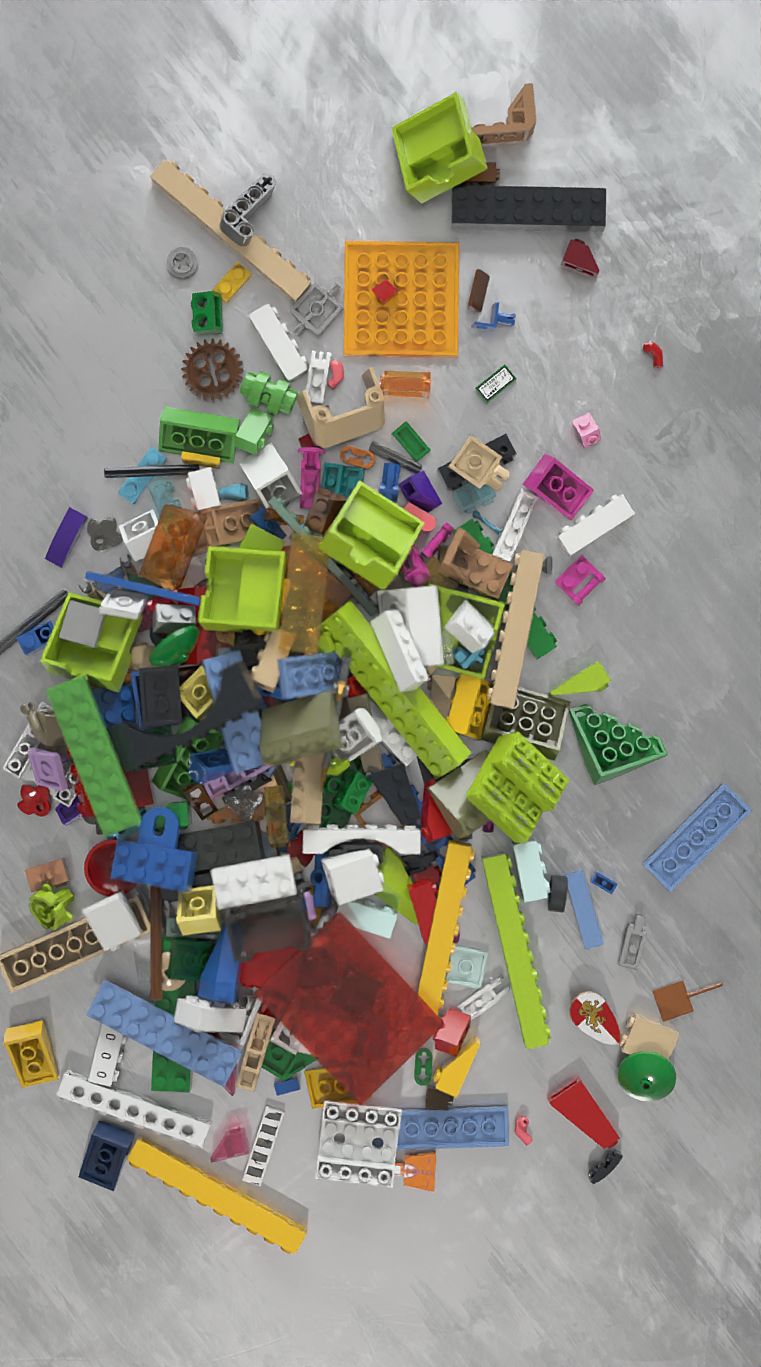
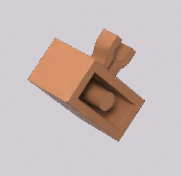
M65 858L25 870L31 892L41 890L44 883L60 888L66 886V882L71 880Z

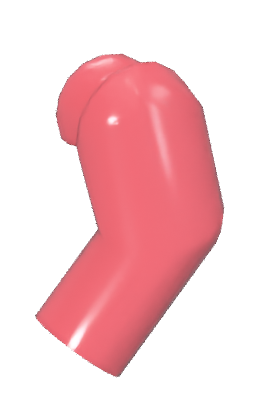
M336 360L330 362L329 367L332 370L333 376L327 382V385L333 390L344 378L343 365L340 361Z
M519 1117L516 1121L514 1132L527 1146L533 1141L526 1132L529 1120L526 1117Z

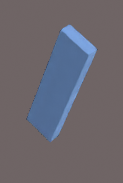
M583 870L564 875L568 880L567 888L585 950L604 945Z

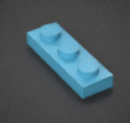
M151 447L137 466H162L167 458ZM154 476L128 477L117 493L134 505Z

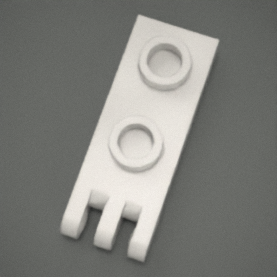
M312 350L306 392L311 403L323 405L331 353H327L326 360H323L324 352H320L319 359H316V351Z

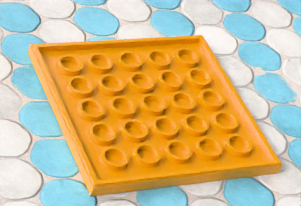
M345 241L344 356L458 357L459 242ZM387 278L397 289L398 295L382 305L371 289Z

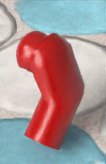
M653 341L645 343L643 350L645 353H650L653 356V367H663L662 349Z

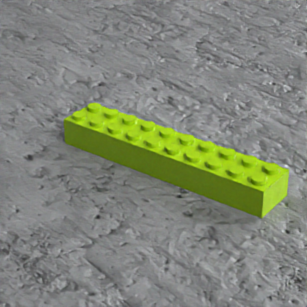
M351 600L316 627L322 635L329 632L336 648L334 651L341 660H343V656L352 658L349 670L436 779L459 766L471 754L420 687L410 691H400L374 629Z
M503 851L481 856L524 1045L527 1050L549 1045L548 1039L552 1037L548 1024L544 1023L547 1015L543 1005H540V1001L543 1000L541 990L535 984V982H538L537 972L534 967H531L534 959L532 951L527 949L526 945L530 943L528 933L522 928V925H525L523 913L518 910V906H521L519 895L517 892L514 893L513 887L517 886L514 875L510 874L509 868H512L510 856L506 855Z

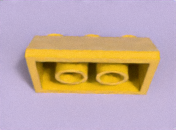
M464 674L460 675L456 682L455 696L451 700V711L446 718L447 723L456 734L481 741L491 705L490 699H487L489 687L493 688V684L481 678Z

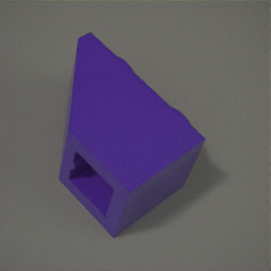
M424 470L398 484L406 500L427 513L443 504Z

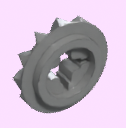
M178 247L168 255L167 267L175 277L185 278L191 276L197 268V257L189 248ZM183 258H186L185 262L189 266L183 265L179 270V263L176 260L182 261Z

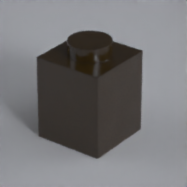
M427 1085L425 1108L448 1111L449 1105H453L454 1096L436 1089L435 1086Z

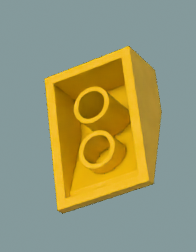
M43 1020L6 1029L4 1045L21 1088L59 1080L49 1034Z
M474 1036L460 1048L457 1056L451 1055L441 1064L440 1068H436L433 1074L436 1089L454 1097L458 1096L480 1046L478 1037Z
M347 1061V1063H337L304 1071L312 1109L324 1108V1100L362 1104L372 1097L365 1061L362 1063Z

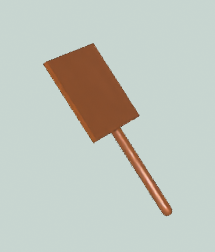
M683 980L653 990L652 992L662 1021L664 1022L693 1012L690 997L721 987L723 983H718L689 994Z

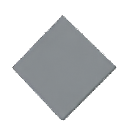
M70 600L59 638L97 648L106 614L100 613V608Z

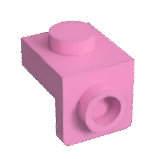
M589 413L572 421L573 427L580 436L584 448L594 445L601 440L599 428Z

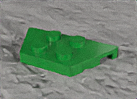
M269 1041L262 1068L285 1081L309 1064L317 1061L319 1057L298 1051L294 1055Z

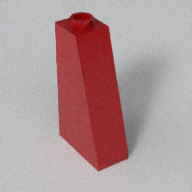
M579 1077L548 1098L553 1108L603 1149L607 1147L612 1148L618 1143L619 1135Z

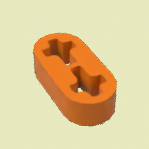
M345 446L340 451V459L345 464L367 470L371 469L375 464V457L369 451L352 446ZM351 450V454L357 457L356 459L350 457L349 460H346L343 453ZM366 455L370 456L372 463L364 465V461L358 459L359 457L365 458Z

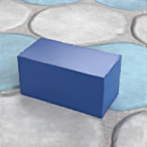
M596 871L590 880L591 883L610 894L613 893L618 885Z
M298 1076L291 1077L285 1081L274 1082L277 1096L297 1091L301 1088Z

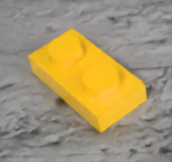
M237 261L212 290L220 293L221 299L228 303L249 280L252 273Z

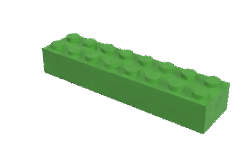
M85 674L49 687L46 693L104 837L140 824L142 817Z

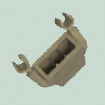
M28 703L29 710L25 704H22L20 711L23 714H28L27 720L36 739L47 746V751L58 754L59 745H67L54 710H38L36 713H33L35 710L34 703Z

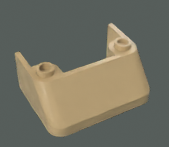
M373 367L368 368L362 375L367 388L364 394V401L366 403L364 407L332 417L327 407L322 405L312 407L306 390L301 391L296 397L313 444L317 448L326 449L372 433L383 427L385 423L384 397Z

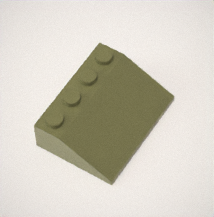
M518 687L514 708L490 705L481 740L495 744L500 735L519 732L547 759L555 761L560 751L571 701Z
M332 690L262 710L260 750L264 765L274 767L343 748Z
M484 750L428 788L456 839L469 836L490 821L486 815L465 797L489 755L487 750Z

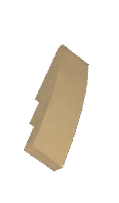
M259 1013L256 1014L235 1087L251 1092L255 1091L276 1018Z

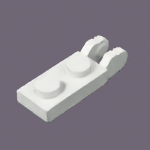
M499 976L457 1007L462 1013L471 1015L472 1021L497 1003L511 988L509 985L505 986L496 994L493 988L504 980L502 976Z

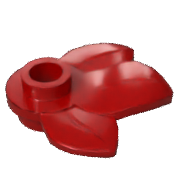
M22 785L20 794L23 800L17 803L19 810L27 815L34 813L39 817L48 815L51 810L49 789L38 785L37 788L30 785Z
M303 830L298 833L296 839L290 842L286 852L290 854V858L297 856L303 867H307L315 853H303Z

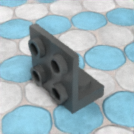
M243 629V633L236 632L234 639L235 651L240 650L246 666L259 665L260 661L257 660L258 654L261 649L265 650L267 645L264 642L266 635H257L250 629Z

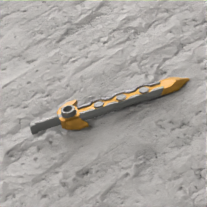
M344 656L339 681L334 683L333 695H336L335 706L338 721L342 700L344 697H348L350 688L346 683L352 658ZM332 751L325 752L324 754L322 774L320 780V792L322 791V788L326 781Z

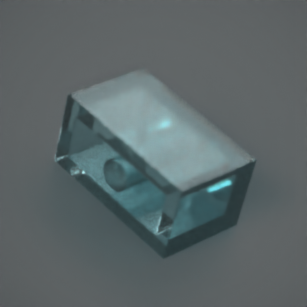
M468 483L451 493L460 513L465 512L466 515L477 510L476 507L481 504L485 507L493 503V499L497 496L494 489L484 484L479 489L472 483Z

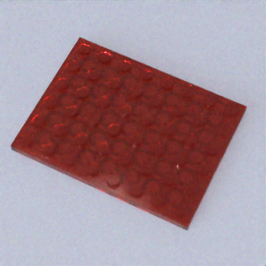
M340 911L254 992V995L360 1106L445 1024Z

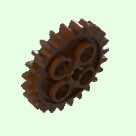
M214 338L211 339L210 344L204 339V345L202 346L197 342L198 348L190 347L193 353L185 354L189 359L182 360L183 364L187 365L181 368L183 372L187 373L182 376L183 379H188L185 383L186 387L192 385L189 391L191 393L197 391V398L203 394L204 401L208 396H210L212 402L215 396L221 401V395L223 394L229 398L227 392L235 393L233 386L240 387L236 381L243 380L242 376L239 375V373L244 372L242 368H239V366L243 365V362L237 361L240 355H233L236 349L233 347L229 350L228 342L222 346L221 339L217 344H215ZM207 354H211L212 363L216 369L215 375L218 386L214 385ZM218 354L225 356L221 363L215 362V357ZM199 359L206 360L205 366L200 368L196 366V362ZM222 373H228L229 379L227 381H220L219 376ZM208 377L211 379L209 385H201L203 378Z

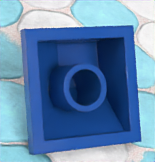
M225 748L189 754V776L196 783L203 784L233 772L229 755Z

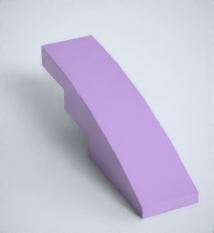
M263 765L235 774L231 772L216 780L203 783V786L211 800L271 766Z

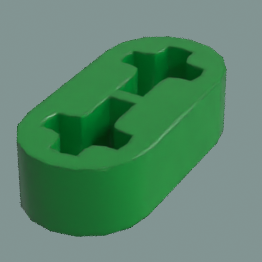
M420 1048L415 1055L414 1079L421 1086L429 1084L432 1078L433 1057L428 1048ZM423 1052L430 1056L426 1059L425 1065H422V1059L418 1058ZM421 1068L425 1069V1075L428 1076L424 1081L417 1077V1075H421Z

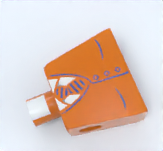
M436 1151L405 1154L404 1163H395L394 1175H404L403 1183L405 1186L434 1192Z

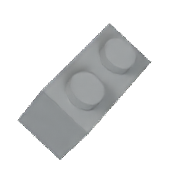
M156 604L152 614L153 632L175 633L182 628L195 626V606Z

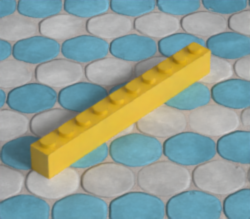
M450 839L448 841L429 942L427 943L411 1022L412 1030L434 1034V1029L439 1028L440 1017L437 1016L438 1010L443 1008L444 998H441L442 991L446 992L448 984L445 976L446 973H450L452 962L449 961L450 954L454 955L456 943H452L453 937L458 935L459 924H456L457 918L461 917L463 912V906H460L461 899L466 897L467 887H464L465 880L470 878L471 869L468 868L469 861L473 862L475 853L470 843Z
M139 1136L127 1158L132 1167L145 1170L146 1174L152 1178L158 1177L163 1180V1184L170 1188L174 1186L180 1190L179 1192L186 1197L191 1196L197 1199L196 1202L198 1204L213 1208L216 1214L229 1217L232 1223L247 1227L248 1232L263 1236V1239L269 1244L275 1243L281 1246L280 1249L285 1253L296 1254L307 1234V1229L142 1136Z

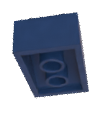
M99 1120L91 1135L78 1177L114 1191L135 1134Z

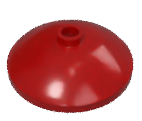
M108 839L96 844L89 851L84 862V874L88 884L97 893L107 897L121 891L127 894L138 884L111 878L117 839Z

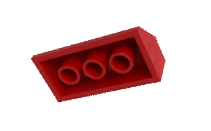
M207 587L177 589V592L202 598V595H206ZM178 601V605L195 606V626L200 631L194 650L189 654V658L185 662L180 663V665H203L202 660L218 656L216 631L204 630L198 622L200 606Z

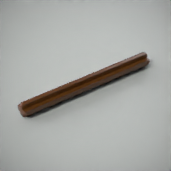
M150 886V998L154 1001L162 999V895L160 887Z

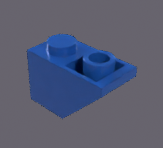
M51 620L16 638L26 656H30L46 647L54 628Z

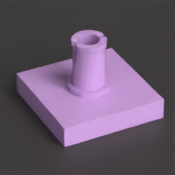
M34 747L27 751L37 785L59 791H64L68 788L63 766L67 765L69 760H67L68 757L64 753L57 754Z

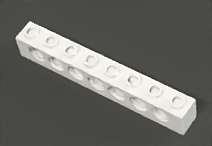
M68 1070L64 1073L57 1096L61 1097L62 1101L67 1103L76 1102L79 1104V1107L84 1109L93 1108L97 1110V1113L104 1116L110 1114L121 1122H126L127 1120L132 1122L135 1127L141 1129L146 1127L152 1129L151 1132L162 1135L163 1133L169 1135V1138L174 1141H186L191 1147H203L212 1121L113 1086L88 1082V1077ZM81 1087L84 1090V1095H77L75 1088ZM93 1094H100L102 1096V1101H95L93 1099ZM118 1100L120 1107L114 1108L111 1105V1101ZM129 1107H137L139 1113L136 1115L131 1114ZM154 1113L157 1116V1120H149L147 1114ZM172 1119L175 1122V1126L168 1127L165 1124V1120ZM186 1125L191 1126L193 1133H185L183 1127Z

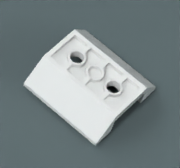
M437 586L376 590L378 616L385 611L395 610V605H397L422 665L444 664Z
M41 702L36 711L53 710V708ZM28 724L2 769L38 787L27 751L33 747L47 751V746L36 739L30 724ZM59 745L58 754L64 753L68 757L67 760H69V763L63 766L68 788L64 791L48 789L50 795L53 796L52 798L70 807L76 797L74 791V784H76L75 776H72L70 770L72 760L67 754L68 745Z
M324 1100L315 1179L393 1188L402 1109ZM337 1133H342L345 1136V1140L342 1143H337L334 1140V1136ZM375 1138H381L384 1143L381 1147H375L372 1141Z

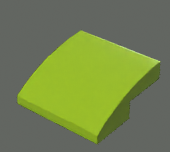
M251 524L238 549L281 551L286 541Z

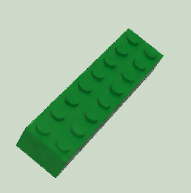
M162 933V953L170 952L171 940L198 941V938L166 937V934ZM165 969V975H168V969ZM186 980L180 988L173 991L162 990V999L155 1001V1006L175 1016L178 998L196 997V981ZM153 1050L151 1091L190 1093L193 1071Z

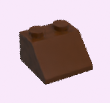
M318 487L304 526L313 532L326 535L348 498Z

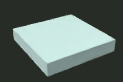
M455 945L454 955L450 954L449 961L452 962L450 973H446L445 980H448V983L480 990L489 952Z

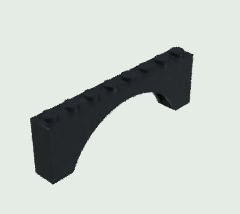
M240 661L221 670L220 687L212 708L198 724L180 734L161 735L145 731L128 720L107 729L125 772L133 771V773H137L144 769L143 765L147 763L152 765L160 761V756L165 754L168 757L177 752L176 748L180 746L186 748L192 745V740L197 737L201 740L210 735L209 731L215 729L217 732L227 727L225 723L229 721L235 723L243 719L242 715L248 712L250 715L260 710L259 706L264 704V701L245 662Z

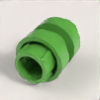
M259 371L258 374L252 372L246 374L240 394L248 398L247 403L256 407L264 403L268 405L267 411L275 415H279L280 412L285 414L291 413L298 396L297 391L290 388L291 383L279 379L277 383L271 382V375Z

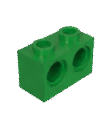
M214 291L192 293L191 308L193 310V319L191 324L193 332L201 335L223 332L221 294Z
M350 770L332 805L346 813L356 815L372 785V781H369L362 773Z

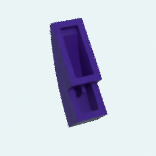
M69 507L51 542L45 559L62 568L89 517Z

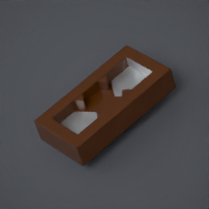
M194 782L182 789L183 794L202 821L218 811L200 783Z

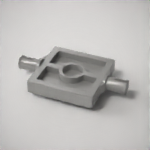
M314 282L290 309V312L299 321L292 332L298 336L306 328L311 330L316 336H319L344 309L334 297L339 289H341L340 285L335 282L329 290H326Z

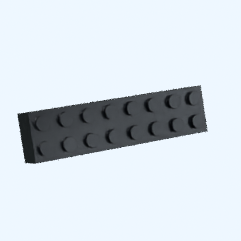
M456 185L452 187L451 229L603 232L606 227V188Z

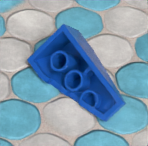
M226 921L200 977L198 997L229 1003L237 1001L246 923Z

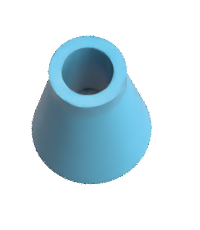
M239 483L220 487L219 494L221 499L242 502L248 500L249 490L247 485Z

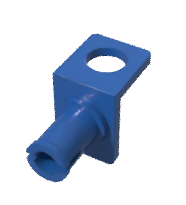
M495 302L492 305L490 324L474 322L471 328L493 331L497 327V323L514 326L515 320L513 318H516V314L499 312V302Z

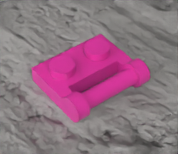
M445 522L438 533L421 551V555L426 559L433 557L439 550L438 546L440 543H445L455 529Z
M581 555L555 583L580 606L583 603L582 600L600 582L603 583L606 578ZM591 573L594 578L576 595L573 590Z

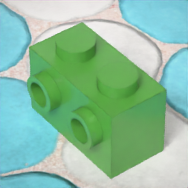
M252 407L235 435V447L256 455L259 449L264 448L267 435H271L273 432V416Z

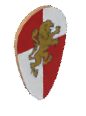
M590 991L576 996L569 1008V1015L573 1023L599 1042L611 1045L618 1044L620 1041L619 1026L603 997Z

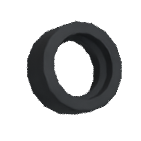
M551 875L548 911L563 913L566 906L568 880L566 876Z

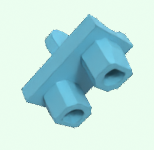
M458 646L451 653L456 659L454 662L464 669L469 665L473 667L477 661L480 664L485 662L481 658L485 653L483 648L471 653L467 648L463 650Z

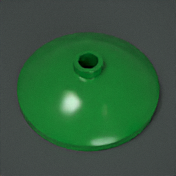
M188 626L171 634L152 651L149 662L157 667L185 662L198 642L199 629L196 626Z
M640 1051L630 1054L621 1062L618 1069V1081L621 1088L629 1096L641 1101H657L668 1096L674 1089L676 1071L671 1062L664 1056L655 1052Z

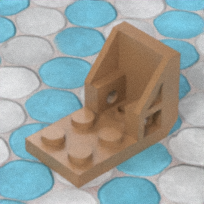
M533 83L525 84L509 106L506 124L504 122H497L492 126L476 124L474 127H471L472 131L479 136L481 145L523 142L530 138L534 133L536 125Z
M260 498L206 508L184 518L183 521L192 555L206 553L208 546L226 547L233 543L242 542L252 524L248 518L262 507Z
M458 528L438 572L448 579L497 601L513 564L480 550V544L466 531Z

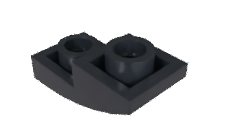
M614 1149L612 1153L609 1152L604 1160L605 1165L599 1161L596 1166L592 1165L588 1172L590 1182L595 1184L609 1175L623 1158L622 1153Z

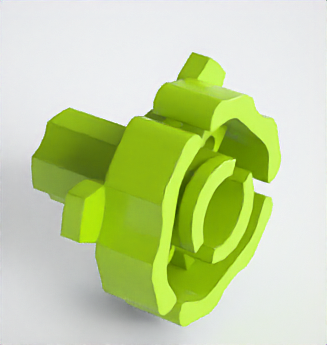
M44 883L41 890L29 897L30 903L28 906L32 915L46 930L50 928L52 931H55L65 922H72L73 916L65 910V907L74 901V895L68 888L64 887L56 894H53L51 886Z

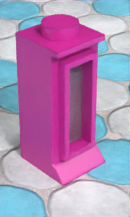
M413 543L401 568L405 575L404 578L417 588L431 576L419 548Z

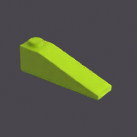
M388 847L383 851V863L377 866L378 872L382 873L384 879L382 884L383 891L374 893V895L417 925L418 922L407 885L412 884L413 880L411 876H408L402 859Z

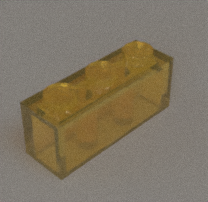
M284 786L264 787L269 845L271 848L290 846Z

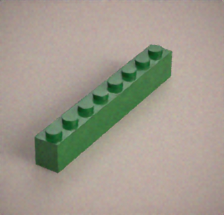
M470 519L458 527L466 531L480 544V550L492 555L494 544L488 536L484 537L481 532L483 528L478 521L474 522L473 519ZM455 529L452 532L454 536L456 534L457 529ZM510 571L497 601L506 603L508 592H512L513 585H510L512 571ZM506 604L504 611L509 610V604ZM534 606L527 647L535 659L538 660L557 647L555 644L557 640L552 632L548 634L545 629L547 625L541 616L537 617L534 612L536 610Z

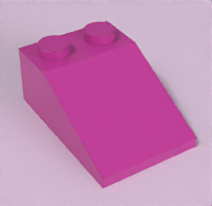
M548 454L543 455L522 484L571 521L594 491L593 488L556 458Z

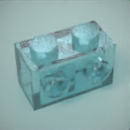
M163 478L147 485L161 520L164 523L182 516L180 510L183 508L179 499L175 500L173 492H175L171 481L168 482Z

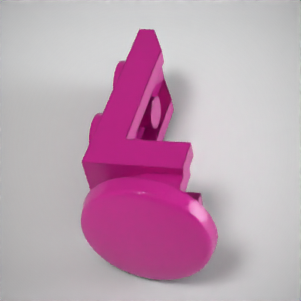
M302 447L297 451V453L303 454V460H301L300 490L302 494L300 495V508L310 509L316 491L320 487L321 461H319V455H326V451L316 447Z

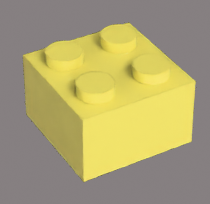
M214 885L192 888V891L187 892L178 890L177 923L182 935L221 930V909H218Z

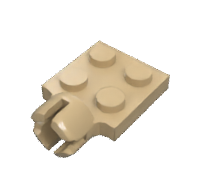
M469 435L448 466L479 489L486 484L494 490H500L504 483L496 477L498 476L503 481H507L510 475L509 471L499 464L502 456L472 435Z

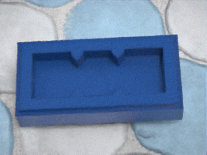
M264 506L260 507L248 518L253 525L282 540L287 536Z

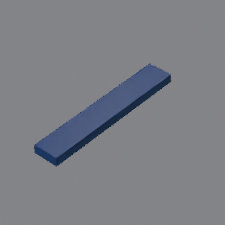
M89 571L85 575V579L201 606L200 597Z

